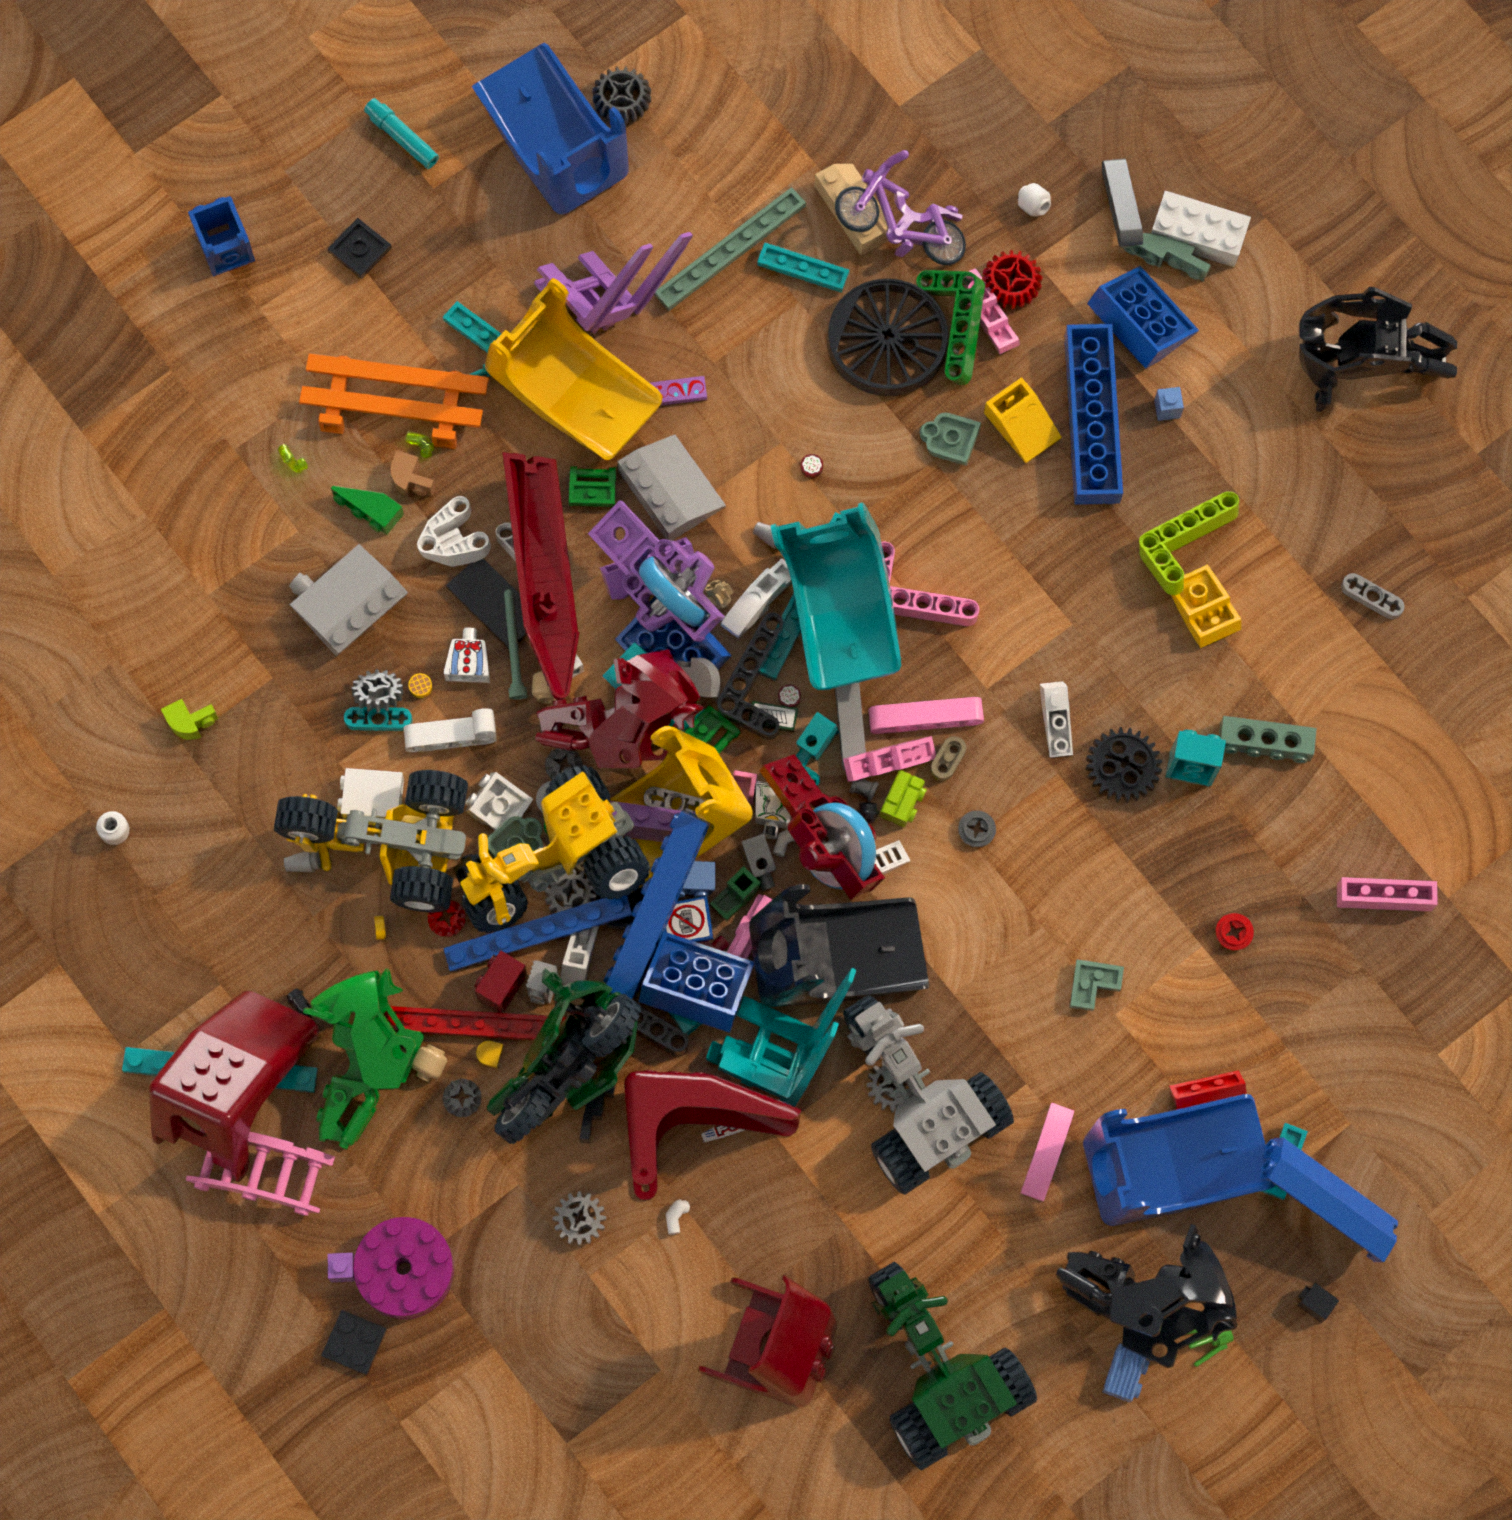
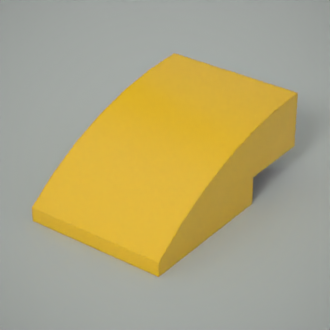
M1208 565L1184 575L1183 591L1180 594L1171 596L1200 648L1241 630V618L1231 605L1230 596Z

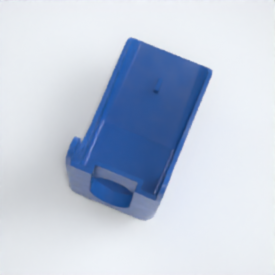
M542 43L531 51L472 85V88L514 157L557 214L564 215L571 212L627 176L629 172L625 122L621 114L615 107L610 108L611 129L607 127L583 96L548 44Z
M1249 1094L1133 1119H1124L1128 1115L1126 1109L1110 1111L1099 1117L1083 1140L1100 1216L1103 1222L1109 1226H1118L1183 1212L1275 1187V1184L1271 1181H1263L1259 1178L1262 1174L1261 1168L1266 1162L1262 1158L1265 1153L1264 1148L1266 1144L1255 1100Z

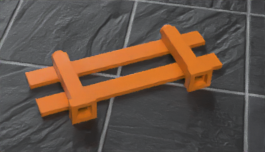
M309 353L306 372L333 375L330 389L302 386L299 404L326 407V413H320L318 422L320 431L343 434L345 425L343 416H341L342 410L438 422L439 428H433L432 431L433 446L456 449L455 425L480 428L483 410L459 407L460 394L464 392L486 395L489 377L462 374L459 371L446 372L355 360L347 356L333 357ZM349 377L441 389L445 390L443 404L346 392Z

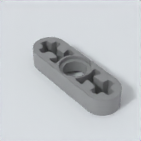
M1348 574L1341 584V589L1345 595L1388 619H1397L1404 611L1405 606L1402 599L1358 574ZM1352 581H1355V582H1356V585H1355L1356 587H1354L1353 589H1350V588H1349V585H1350L1349 583H1351ZM1363 586H1365L1366 588L1364 592L1362 593V595H1360V591L1362 590ZM1369 591L1376 592L1379 600L1376 602L1368 600L1367 593ZM1386 598V601L1383 604V606H1379L1383 599ZM1392 604L1397 605L1394 612L1389 610Z
M656 786L648 788L644 793V802L647 806L672 809L671 803L673 799L680 797L682 805L677 810H688L694 813L695 811L688 809V805L698 807L705 801ZM658 795L665 798V803L658 800L653 801L651 798Z

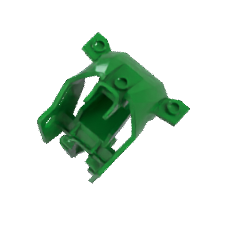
M387 968L382 974L378 970L366 972L333 985L311 1001V1008H304L303 1011L305 1014L317 1016L330 1024H334L332 1041L337 1047L345 1049L349 1057L350 1065L345 1075H333L331 1084H326L322 1098L326 1099L324 1108H319L316 1121L320 1122L319 1141L326 1142L328 1139L340 1142L339 1146L346 1150L358 1141L376 1112L377 1108L375 1106L380 1099L378 1089L399 1088L401 1083L406 1082L412 1068V1062L424 1039L422 1032L405 1029L389 1005L387 996L398 994L403 989L394 985L391 972ZM385 1011L388 1012V1014L398 1027L399 1030L397 1033L394 1031V1029L384 1016L383 1013ZM355 1012L353 1025L349 1024L350 1015ZM400 1045L406 1048L407 1053L401 1050ZM364 1093L365 1101L362 1105L358 1106L345 1128L340 1122L342 1115L353 1097Z

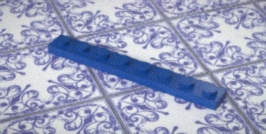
M622 896L618 899L602 898L443 949L449 970L453 972L489 961L494 954L497 956L500 950L506 954H511L632 916V910L628 896Z

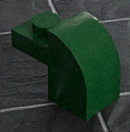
M743 866L727 882V887L710 903V906L727 922L755 896L760 888V882Z

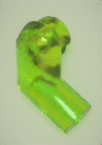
M408 431L406 442L418 445L421 448L420 455L430 458L432 451H434V445L429 437Z
M283 444L278 448L284 463L293 471L302 473L303 470L308 468L304 458L296 461L288 445Z

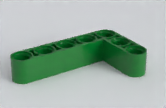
M922 271L916 279L918 287L932 296L955 297L945 375L958 385H966L971 380L985 284L982 279L968 271ZM933 279L932 284L927 287L928 282ZM953 280V284L948 288L949 282ZM974 281L973 286L968 288L969 284ZM971 303L970 308L965 311L967 304ZM968 325L967 330L962 333L963 327ZM965 347L964 352L959 355L960 349ZM961 369V374L956 377V372Z

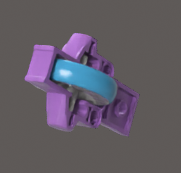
M619 500L588 533L626 574L622 582L623 588L640 606L635 616L647 630L654 632L669 622L676 620L694 641L702 642L705 639L704 637L725 618L703 594L704 588L715 569L710 559L699 551L689 555L676 541L658 540L623 501ZM620 527H623L626 532L622 540L616 538V531ZM669 544L672 550L670 555L666 556L664 550ZM652 552H654L657 556L647 558ZM684 562L688 567L681 574V564ZM635 578H638L640 582L637 589L633 587ZM654 595L657 599L651 605L649 597Z

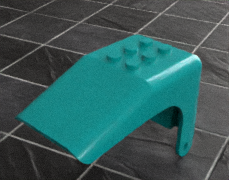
M863 502L858 503L856 508L840 511L842 518L840 521L807 529L799 521L778 526L776 523L771 524L774 544L783 555L791 577L809 680L817 690H828L892 675L898 672L902 666L892 593L880 533Z

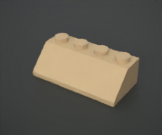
M833 164L815 174V188L862 256L888 242L886 236L888 226L878 201L879 218L875 226L870 230L855 232L841 224L835 212L837 196L845 188L857 186L865 189L867 185L865 182H862V177L853 164ZM858 191L848 192L841 198L840 213L848 224L854 227H865L873 221L875 209L872 201L869 200L863 211L855 217L851 216L850 209L862 194Z

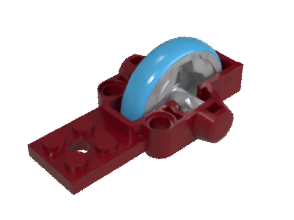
M795 754L768 763L759 770L793 818L788 823L787 828L801 849L799 851L801 864L804 868L810 870L820 882L834 889H843L849 899L853 900L859 895L873 891L885 879L875 864L876 832L874 828L856 810L849 807L842 798L837 796L829 798L823 794ZM826 836L829 837V841L827 842L824 840Z

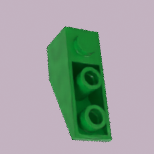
M339 486L331 487L333 500L342 507L346 505L351 509V513L360 520L364 518L369 522V526L378 533L382 531L388 535L404 515L402 506L384 493Z

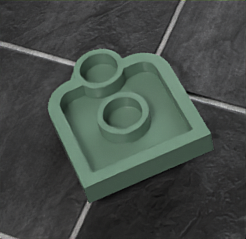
M941 413L936 416L934 422H926L921 426L920 438L926 443L927 451L930 455L967 466L981 429V422L950 413Z
M519 816L506 819L488 836V852L493 858H496L497 853L520 843L529 844L532 851L538 850L539 847L543 848V842L540 838L542 834L541 823L535 818L523 819Z

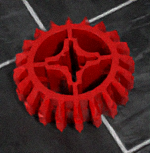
M1012 249L1009 251V255L1002 251L1000 252V257L994 255L992 261L988 260L986 263L987 268L983 269L982 280L986 282L985 287H989L991 289L990 293H994L997 297V304L999 302L1003 303V309L1007 307V304L1011 305L1012 310L1015 309L1016 304L1021 308L1024 307L1025 302L1030 305L1032 298H1037L1038 291L1042 287L1043 276L1040 275L1041 268L1036 267V260L1029 261V254L1023 257L1021 250L1017 255L1014 254ZM1019 269L1024 271L1027 275L1022 274ZM1015 273L1014 281H1012V284H1011V286H1010V285H1009V284H1010V279L1012 278L1013 274ZM998 284L1003 285V287L1005 288V290H1003L1002 288H1000V287L998 286Z

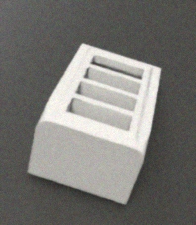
M900 840L876 850V858L880 856L885 866L881 867L877 859L875 864L883 875L910 862ZM897 849L902 859L897 860L892 850ZM885 853L889 854L893 863L889 864L884 855Z

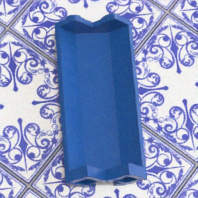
M1284 1137L1271 1139L1264 1148L1265 1153L1262 1158L1266 1162L1261 1168L1262 1174L1259 1178L1263 1181L1274 1183L1368 1252L1366 1257L1373 1262H1385L1397 1242V1235L1393 1233V1229L1398 1227V1220Z

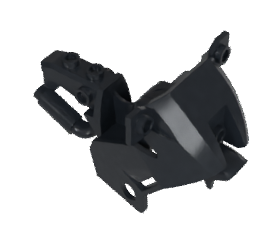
M1368 287L1363 293L1332 296L1314 305L1303 314L1299 324V336L1303 339V344L1299 346V359L1304 372L1320 388V390H1317L1314 400L1316 411L1321 412L1331 404L1332 388L1337 387L1338 379L1353 380L1400 372L1404 374L1415 372L1446 379L1455 378L1457 366L1447 363L1446 356L1449 355L1450 351L1457 349V340L1452 335L1428 322L1416 323L1411 328H1408L1406 319L1411 312L1412 304L1376 287ZM1374 296H1380V297H1383V298H1385V299H1375V298H1373V297H1374ZM1335 312L1377 319V321L1359 320L1339 337L1338 343L1334 345L1325 342L1323 334L1325 329L1339 323V316ZM1420 336L1441 348L1429 349L1414 343V340L1411 339ZM1335 360H1338V367H1333L1328 364Z
M1193 1224L1190 1225L1183 1244L1184 1251L1180 1256L1183 1266L1164 1265L1153 1279L1136 1283L1134 1281L1135 1273L1130 1264H1125L1122 1259L1112 1257L1111 1260L1102 1258L1103 1256L1095 1251H1089L1088 1254L1084 1252H1068L1066 1269L1060 1267L1056 1272V1276L1060 1279L1061 1284H1063L1062 1288L1066 1291L1068 1297L1095 1315H1102L1110 1319L1112 1323L1123 1326L1122 1346L1165 1368L1174 1366L1179 1350L1209 1335H1212L1213 1341H1217L1218 1336L1222 1332L1235 1330L1238 1325L1234 1296L1223 1268L1207 1242L1201 1241L1196 1225ZM1087 1278H1090L1093 1281L1097 1282L1101 1286L1111 1291V1293L1102 1292L1101 1290H1099L1098 1285L1089 1281ZM1189 1302L1201 1303L1204 1310H1195L1185 1305ZM1195 1329L1198 1332L1179 1343L1175 1342L1176 1339ZM1161 1344L1167 1347L1165 1356L1156 1357L1153 1355V1348L1156 1345Z

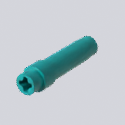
M376 98L371 99L366 104L364 112L370 117V120L379 129H383L425 168L430 169L437 163L439 155L405 125L386 104L380 103Z

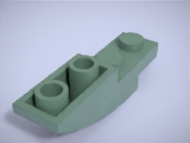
M1143 233V245L1122 247L1127 253L1141 257L1149 265H1156L1160 268L1163 262L1166 261L1172 268L1181 269L1191 278L1199 279L1203 282L1211 266L1193 256L1195 247L1162 235Z

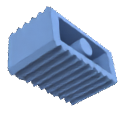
M1119 1343L1116 1347L1102 1393L1127 1402L1133 1401V1398L1138 1399L1142 1384L1138 1382L1141 1374H1146L1150 1361L1124 1348Z

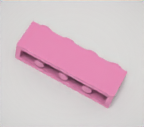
M1342 877L1337 883V907L1432 911L1437 906V881Z

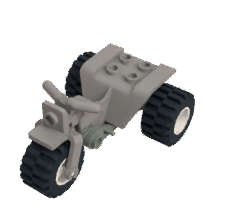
M870 995L865 996L843 1011L844 1020L851 1034L847 1035V1038L851 1040L852 1046L865 1052L867 1055L865 1062L869 1066L879 1059L883 1061L886 1067L884 1068L885 1071L882 1072V1076L889 1085L893 1083L896 1090L889 1094V1097L892 1098L900 1093L904 1099L903 1103L896 1106L893 1123L894 1129L871 1143L872 1153L890 1183L900 1193L906 1195L930 1179L929 1169L943 1160L951 1169L958 1167L971 1156V1150L967 1146L970 1142L981 1135L990 1139L1014 1123L1012 1110L996 1084L982 1072H979L967 1081L964 1079L936 1080L925 1087L921 1078L929 1074L930 1070L926 1069L918 1074L922 1069L920 1062L908 1042L902 1038L922 1033L924 1031L923 1025L916 1024L903 1027L904 1023L897 1013L892 1012L890 1008L885 1010L883 1005ZM903 1082H905V1083L907 1084V1086L909 1087V1089H910L911 1092L913 1093V1094H911L910 1096L907 1094V1093H909L910 1091H909V1089H906V1090H905V1088H904L903 1085H902Z

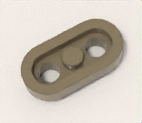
M956 736L947 738L931 765V773L937 780L946 781L950 779L966 752V744L961 738ZM955 747L958 749V752L952 753L950 748ZM943 766L947 771L941 773L938 768Z

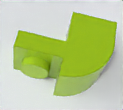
M180 699L161 709L173 733L187 740L201 738L198 729L201 727L208 728L215 723V720L219 719L212 704L190 714L185 703Z

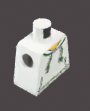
M756 781V824L765 825L763 831L765 838L776 839L778 828L788 829L787 825L792 820V817L769 784Z

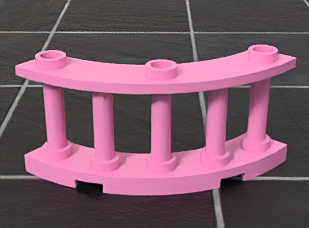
M249 1132L248 1145L255 1146L257 1154L247 1187L230 1183L232 1173L225 1168L221 1181L209 1179L214 1164L212 1163L211 1152L209 1151L206 1153L200 1176H187L186 1181L195 1183L194 1188L208 1191L209 1188L241 1193L242 1198L256 1201V1198L265 1199L294 1208V1213L308 1216L309 1212H320V1208L309 1205L318 1170L322 1169V1165L333 1166L335 1157L307 1147L305 1150L293 1146L294 1143ZM270 1150L282 1153L284 1158L274 1194L257 1189L267 1153H270ZM297 1158L308 1161L307 1165L309 1166L300 1201L284 1197L293 1162L297 1161Z

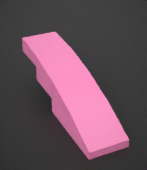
M976 268L969 271L982 279ZM974 281L969 284L968 288L973 286ZM985 287L980 325L998 353L1002 354L1019 346V339L1009 326L1008 318L997 304V297L994 293H990L991 289L989 287Z
M932 736L843 758L849 782L934 760L936 753Z

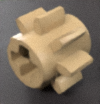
M715 580L705 588L707 592L705 596L717 609L724 608L731 602L730 595L734 592L729 583L726 584L725 581L721 583L720 580Z

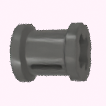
M863 778L855 780L851 785L849 793L859 794L871 802L879 783H872Z

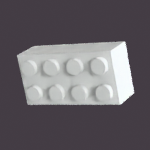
M1165 191L1151 234L1162 235L1185 242L1195 247L1193 255L1235 267L1251 217Z

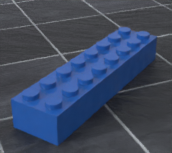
M1112 324L1067 325L1064 342L1074 505L1120 504L1123 496Z
M683 810L674 815L670 824V828H673L672 833L665 836L660 850H663V854L658 859H655L651 868V872L654 875L652 879L646 881L641 894L645 896L642 901L637 902L632 913L635 919L633 923L627 925L622 938L626 939L624 945L621 944L614 954L615 966L608 969L603 982L612 988L611 993L620 992L621 994H626L632 1000L637 996L711 824L698 818L696 814L688 810Z

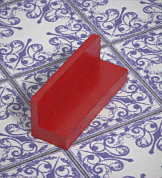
M1239 1070L1169 1086L1170 1095L1175 1103L1176 1110L1247 1094L1246 1083Z

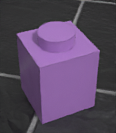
M353 1253L328 1254V1279L331 1283L355 1281L353 1270L355 1256Z

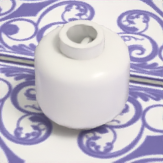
M1032 183L1024 186L1018 193L1019 207L1030 216L1044 215L1051 206L1049 192L1038 184Z
M107 812L99 817L96 830L105 843L118 845L124 842L129 835L130 827L122 814Z

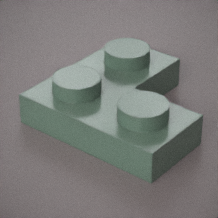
M1077 959L1070 1008L1094 1011L1097 988L1120 992L1124 967Z

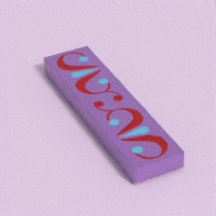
M704 376L650 383L660 391L662 395L661 405L707 400Z

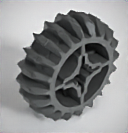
M616 66L614 72L608 68L607 75L601 73L600 80L595 81V87L592 89V102L595 104L596 112L600 111L601 118L607 116V121L610 122L609 109L612 107L619 111L626 125L629 119L636 122L637 116L641 118L644 116V111H648L649 104L651 103V88L648 87L649 82L647 79L644 80L642 73L636 75L635 68L629 72L627 66L624 67V70H620ZM607 90H609L611 93L610 100L608 102L604 98V95ZM635 90L639 93L637 101L633 100L632 96Z

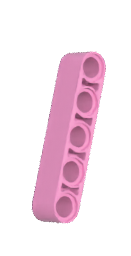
M979 697L878 705L868 709L870 732L873 734L974 726L984 722L982 699Z

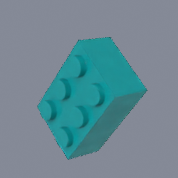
M1189 729L1179 731L1169 753L1165 777L1211 787L1222 766L1226 740L1220 739V736L1214 734L1199 735L1196 731Z

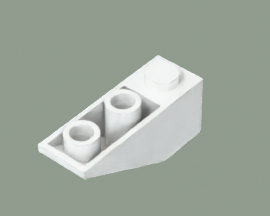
M1063 681L1040 684L1049 757L1073 755L1067 685Z

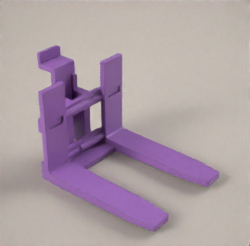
M691 232L681 234L633 296L627 291V288L652 251L653 246L651 244L641 246L617 277L614 276L594 251L579 255L578 259L593 276L572 282L553 263L537 269L543 278L535 280L534 284L542 291L552 278L557 279L568 290L569 295L566 304L578 317L576 320L585 331L590 330L593 334H596L600 327L606 331L616 322L629 318L633 312L636 315L641 313L679 259L693 235ZM602 286L606 291L600 298L593 288Z

